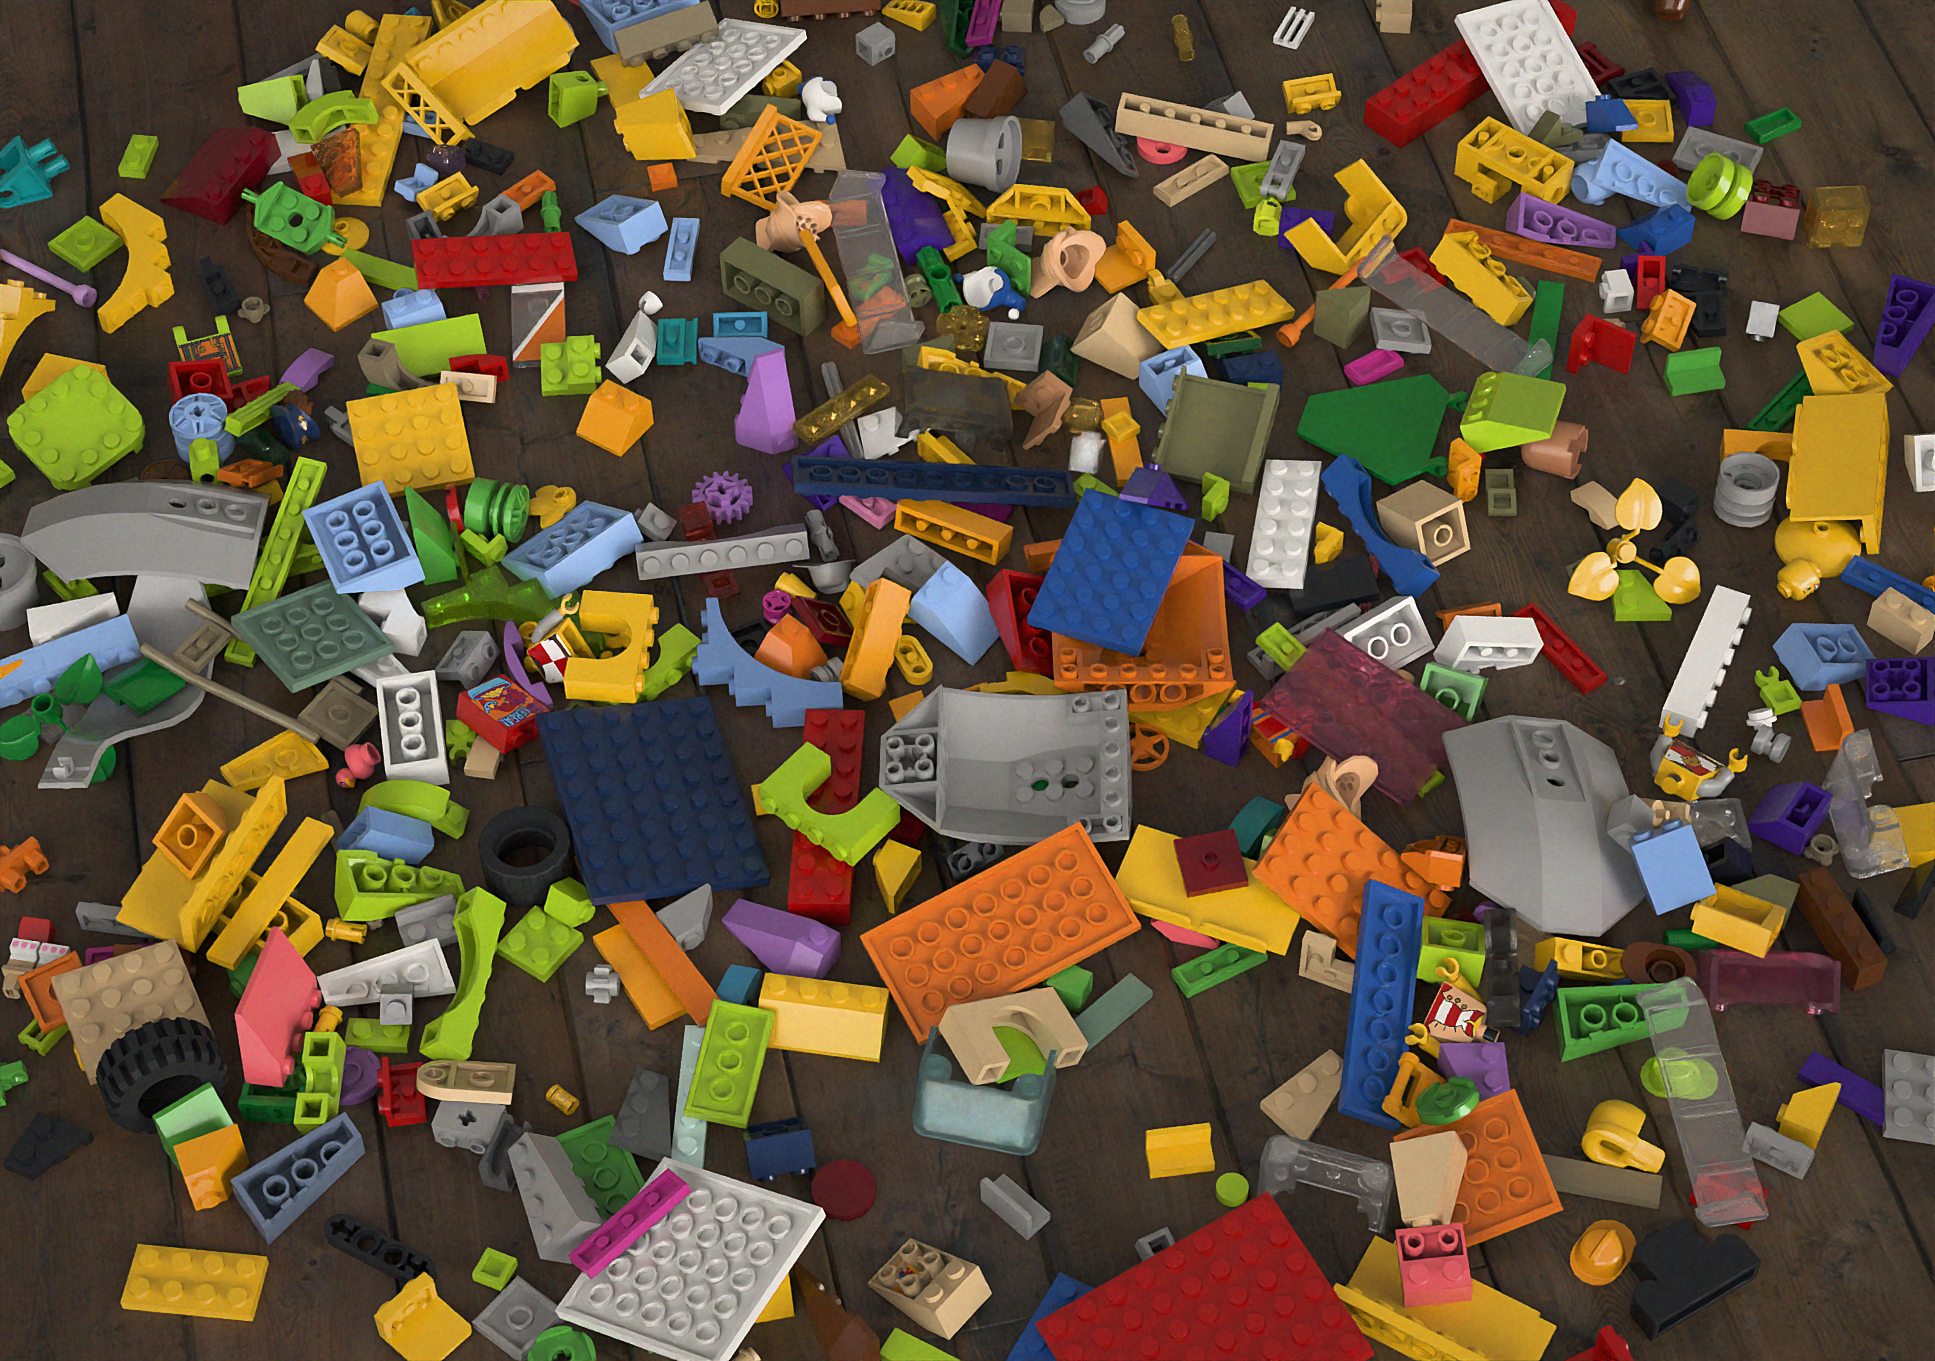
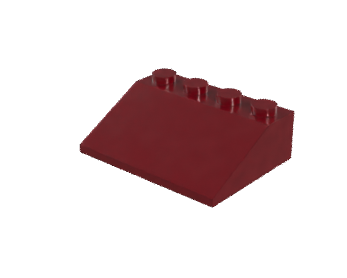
M254 126L216 129L160 197V201L225 226L245 202V199L241 198L242 192L245 193L243 190L247 188L253 192L273 164L282 156L275 134Z

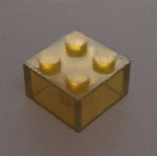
M1864 185L1811 188L1803 222V230L1808 248L1862 245L1871 209Z

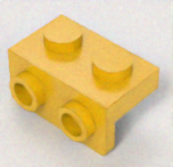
M1332 73L1283 81L1282 83L1288 113L1297 112V114H1305L1317 108L1329 110L1338 105L1342 96L1341 91L1336 90Z
M459 171L417 194L416 201L424 212L430 209L435 222L440 220L447 221L459 209L463 208L466 210L472 207L477 201L479 189L477 186L471 188Z
M949 199L947 203L951 210L944 213L943 217L956 243L943 250L949 261L952 262L976 249L978 246L973 237L977 236V233L971 222H964L968 217L962 206H955L952 199Z

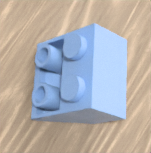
M1189 345L1170 349L1140 362L1139 386L1166 418L1168 417V415H1165L1168 399H1173L1175 391H1172L1175 375H1180L1182 365L1187 366V374L1208 378L1201 359Z

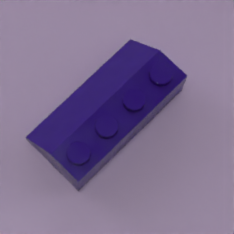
M888 167L866 180L897 248L910 267L917 263L916 254L921 251L922 247L931 245L932 248L940 251L956 242L934 195L928 191L925 193L921 192L912 185L913 180L906 174L909 169Z

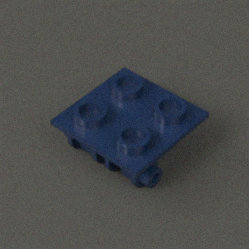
M993 44L981 45V47H976L973 63H979L977 65L986 74L996 58L1016 67L1020 76H1024V66H1020V64H1024L1026 49H1021L1019 45H1007L1006 48H996Z

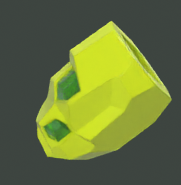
M1272 197L1265 198L1257 205L1253 230L1259 235L1274 236L1279 234L1282 207L1277 200Z

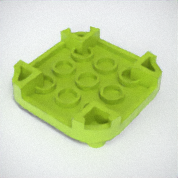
M80 364L75 369L62 374L20 405L7 419L9 433L18 451L21 450L51 481L53 487L59 491L92 486L90 481L133 450L137 454L143 447L142 442L145 437L146 428L138 410L101 373L89 368L85 364Z

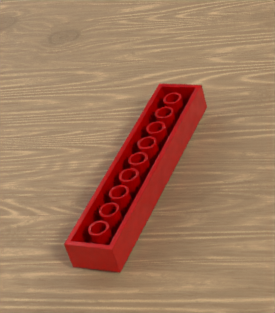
M1548 0L1568 37L1574 33L1577 10L1561 0ZM1462 37L1367 99L1364 124L1402 149L1492 88Z

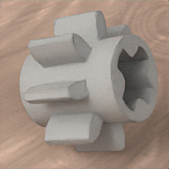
M597 964L594 972H587L586 995H594V1003H609L611 996H619L620 973L611 972L612 965Z

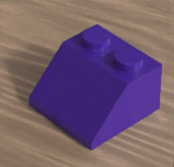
M1282 206L1278 248L1296 250L1284 236V233L1310 217L1314 219L1332 241L1336 213Z

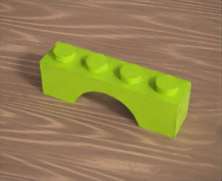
M680 623L657 639L660 657L654 666L643 672L645 686L644 691L638 693L637 703L655 700L662 691L670 685L676 684L682 676L692 670V657L697 656V645L703 644V641ZM594 701L595 707L632 704Z

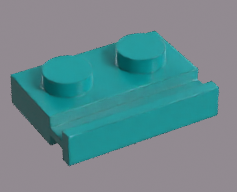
M685 318L659 319L657 365H685V362L697 364L698 318H693V321H686Z

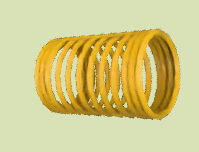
M558 1084L552 1086L546 1094V1100L566 1115H571L579 1105V1100L562 1089Z

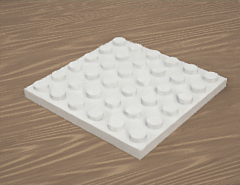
M664 1157L640 1192L667 1168L684 1180L692 1192L593 1279H590L582 1272L555 1311L561 1319L677 1361H729L826 1217V1214L822 1207Z

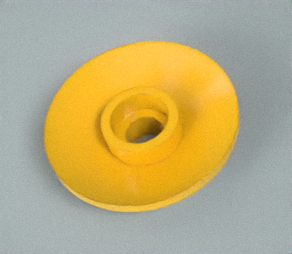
M352 217L336 218L333 230L335 233L348 238L347 244H345L344 248H341L330 242L329 244L326 243L321 249L328 254L341 256L346 248L359 251L369 240V229L359 219Z

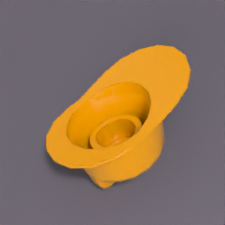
M1615 1220L1594 1222L1585 1230L1574 1245L1570 1254V1266L1574 1274L1582 1282L1594 1286L1609 1284L1621 1274L1630 1262L1633 1249L1636 1246V1238L1628 1227Z

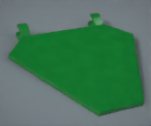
M1430 374L1310 395L1296 434L1337 457L1344 453L1359 460L1367 473L1392 486L1425 471L1437 477H1445L1448 472V468H1446L1448 459L1443 456L1431 459L1447 407L1449 406L1458 412H1465L1469 394L1464 391L1449 394Z

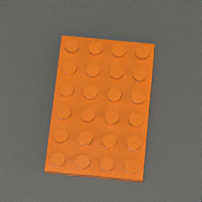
M1314 781L1307 785L1251 871L1255 877L1321 933L1337 940L1336 945L1354 961L1356 959L1364 883L1370 879L1424 898L1423 915L1441 918L1452 901L1443 891L1436 889L1433 883H1428L1403 862L1401 855Z

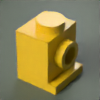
M785 59L780 67L772 70L770 74L762 79V90L766 96L791 98L798 94L796 89L798 84L802 82V73Z

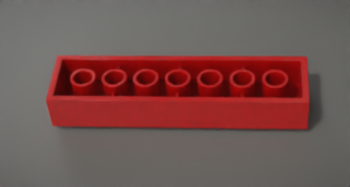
M806 709L802 746L808 741L829 755L831 761V776L808 797L806 803L810 808L822 814L838 815L846 813L861 802L866 743L865 710ZM797 829L794 830L787 902L788 913L816 920L823 925L851 926L856 864L852 867L845 861L837 860L830 851L821 845L813 844L805 834Z

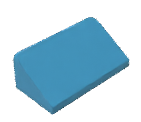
M767 311L713 313V337H762L768 339Z

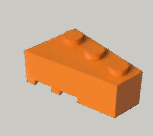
M975 63L910 90L911 114L936 142L942 138V134L952 128L957 119L964 116L968 117L964 108L976 91L985 73Z

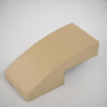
M1591 481L1570 491L1572 502L1589 511L1590 521L1606 530L1619 525L1614 514L1617 499L1601 485Z
M478 735L464 766L465 776L494 779L499 762H503L505 754Z

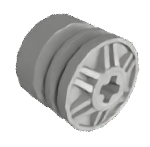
M1054 0V8L1064 17L1065 22L1084 25L1099 20L1105 14L1106 0Z
M1739 452L1725 458L1720 465L1717 479L1718 485L1713 499V508L1718 517L1738 527H1754L1769 520L1773 512L1775 494L1780 479L1779 469L1776 464L1766 456L1754 452Z

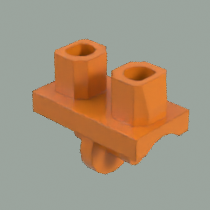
M33 836L20 846L16 844L11 849L5 845L0 846L1 892L9 889L14 893H18L27 883L24 874L29 870L33 871L36 875L42 874L49 868L47 858L42 853L38 840Z

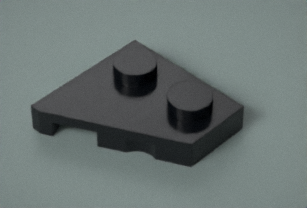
M1653 67L1608 80L1607 89L1615 99L1670 100V106L1676 105V95Z

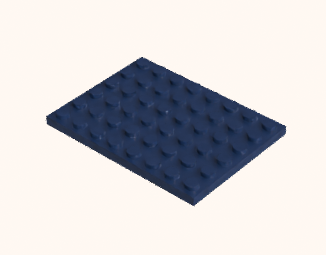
M708 696L536 713L535 724L566 825L570 832L591 906L688 895L707 883L711 886L712 892L769 885L771 876Z

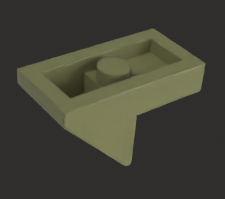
M1547 110L1537 121L1528 137L1549 148L1583 141V130L1573 127L1571 123H1561L1560 115Z

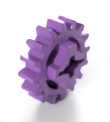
M725 471L723 476L713 472V478L703 476L704 483L696 482V490H692L693 509L697 510L699 518L705 516L707 523L715 519L717 525H720L722 520L732 524V518L742 520V513L749 514V506H753L752 487L748 486L746 478L739 480L738 473L730 477L728 471Z

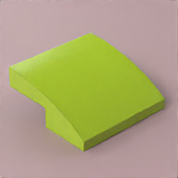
M1008 1026L992 1027L997 1039L1011 1060L1000 1081H996L997 1084L1022 1075L1025 1076L1026 1080H1030L1056 1070L1050 1068L1039 1048L1028 1035Z

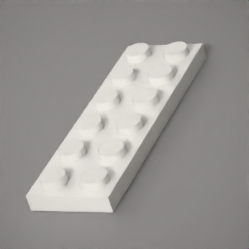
M1266 459L1246 576L1262 587L1303 589L1321 480L1320 475L1322 474V461Z

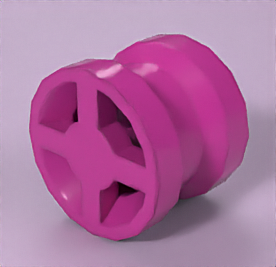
M775 590L764 596L762 600L763 613L767 624L775 626L787 613L792 616L791 598L788 593Z

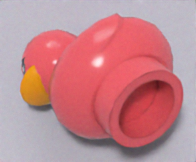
M366 742L363 745L352 744L347 747L344 756L348 768H342L337 772L336 782L342 788H354L357 778H369L374 773L375 765L381 761L380 754L375 746Z

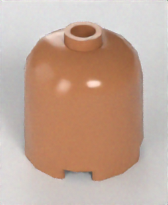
M1556 420L1551 438L1518 445V447H1521L1524 463L1533 469L1574 480L1582 464L1577 463L1580 452L1585 453L1587 449L1588 429H1585V425Z

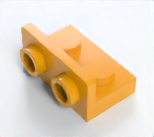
M1671 289L1666 290L1660 295H1655L1649 306L1651 309L1649 317L1646 318L1641 326L1643 333L1640 341L1645 344L1653 340L1672 352L1678 351L1683 342L1696 303Z
M1459 437L1451 442L1446 480L1454 488L1453 495L1464 503L1471 501L1477 495L1482 457Z

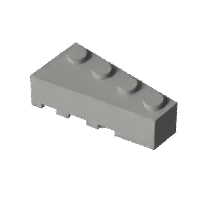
M525 1132L507 1152L540 1259L572 1264L568 1254L607 1220L599 1216L597 1212L599 1207L595 1200L588 1198L583 1189L585 1187L583 1180L573 1173V1164L558 1139Z

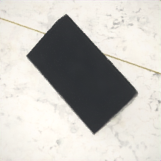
M1935 859L1918 866L1914 870L1893 908L1895 912L1912 920L1918 916L1935 885Z
M1857 888L1851 903L1855 912L1883 954L1896 951L1897 947L1872 901L1861 888Z

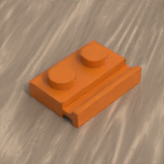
M248 458L218 469L217 480L229 482L231 487H245L246 483H249V487H255L282 477L283 465L273 467L271 462Z

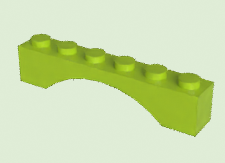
M479 886L459 896L453 918V925L458 936L461 951V974L454 999L446 1011L436 1020L425 1025L419 1052L434 1061H466L472 1053L473 1047L471 1044L474 1032L479 1025L478 1016L481 1005L486 997L484 992L487 980L492 973L491 964L499 945L497 940L500 929L505 921L504 912L507 904Z

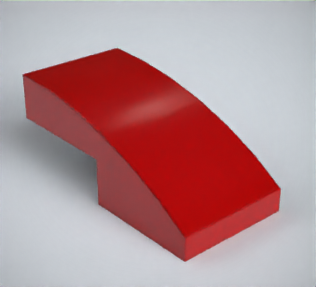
M475 354L448 358L451 371L496 375L497 383L509 380L507 361L503 356Z

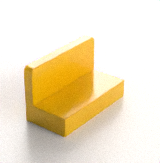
M927 430L917 435L918 454L926 462L977 465L946 436L942 435L936 439Z
M1210 1123L1147 1130L1145 1154L1150 1179L1214 1171L1215 1162L1210 1142Z

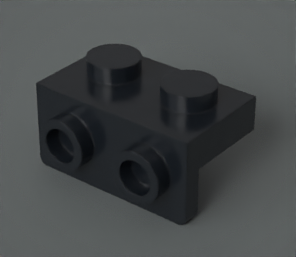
M946 835L940 837L937 843L928 847L932 858L945 864L951 879L956 882L1004 855L1002 844L971 842Z

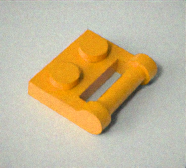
M1403 1052L1398 1061L1400 1068L1390 1094L1385 1096L1382 1109L1410 1129H1414L1425 1124L1421 1121L1416 1111L1415 1103L1419 1095L1434 1083L1439 1082L1440 1085L1448 1083V1081L1420 1063L1418 1056L1415 1054ZM1412 1075L1415 1078L1403 1106L1401 1099Z

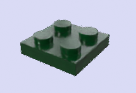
M1251 330L1196 343L1199 349L1213 359L1225 358L1227 353L1237 352L1239 355L1251 354L1254 352L1253 349L1262 348L1261 337Z

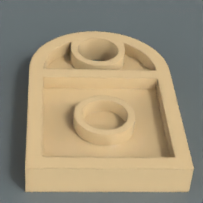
M462 1060L431 1061L418 1069L416 1086L422 1094L434 1099L511 1105L516 1064Z

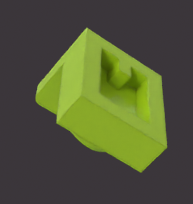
M468 528L460 535L465 550L488 568L495 562L502 560L508 550L505 537L500 533L490 542L481 533L476 535Z

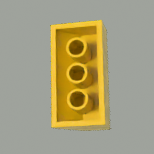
M765 972L758 1008L775 1011V1018L767 1047L880 1062L891 1011L888 988Z

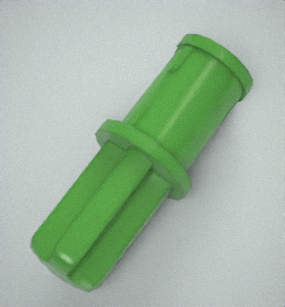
M547 190L541 196L543 208L540 213L542 219H544V232H561L559 221L561 209L558 207L557 194Z

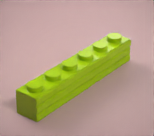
M288 381L277 385L273 390L258 396L257 399L248 402L247 405L238 408L237 411L229 413L225 418L224 430L240 437L272 418V405L283 406V396H286L289 391L294 389L300 390L301 388Z

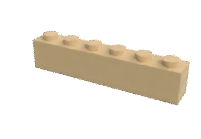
M1123 92L1117 110L1115 132L1249 161L1264 162L1267 160L1274 124Z

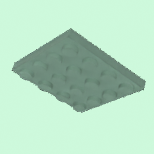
M331 579L231 616V625L291 693L394 653V643L347 593L337 594Z

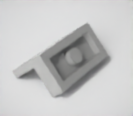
M1004 1173L994 1182L987 1177L980 1181L981 1201L1026 1240L1030 1239L1050 1221V1213Z

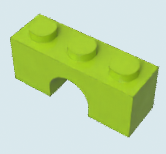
M337 1032L305 1033L302 1063L306 1069L305 1093H297L293 1122L303 1136L338 1116L346 1044Z

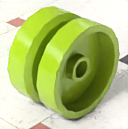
M1713 152L1708 154L1697 164L1689 178L1686 189L1687 201L1690 205L1700 210H1706L1708 214L1717 219H1729L1742 208L1749 196L1753 182L1752 172L1748 167L1738 162H1733L1729 157L1721 153Z

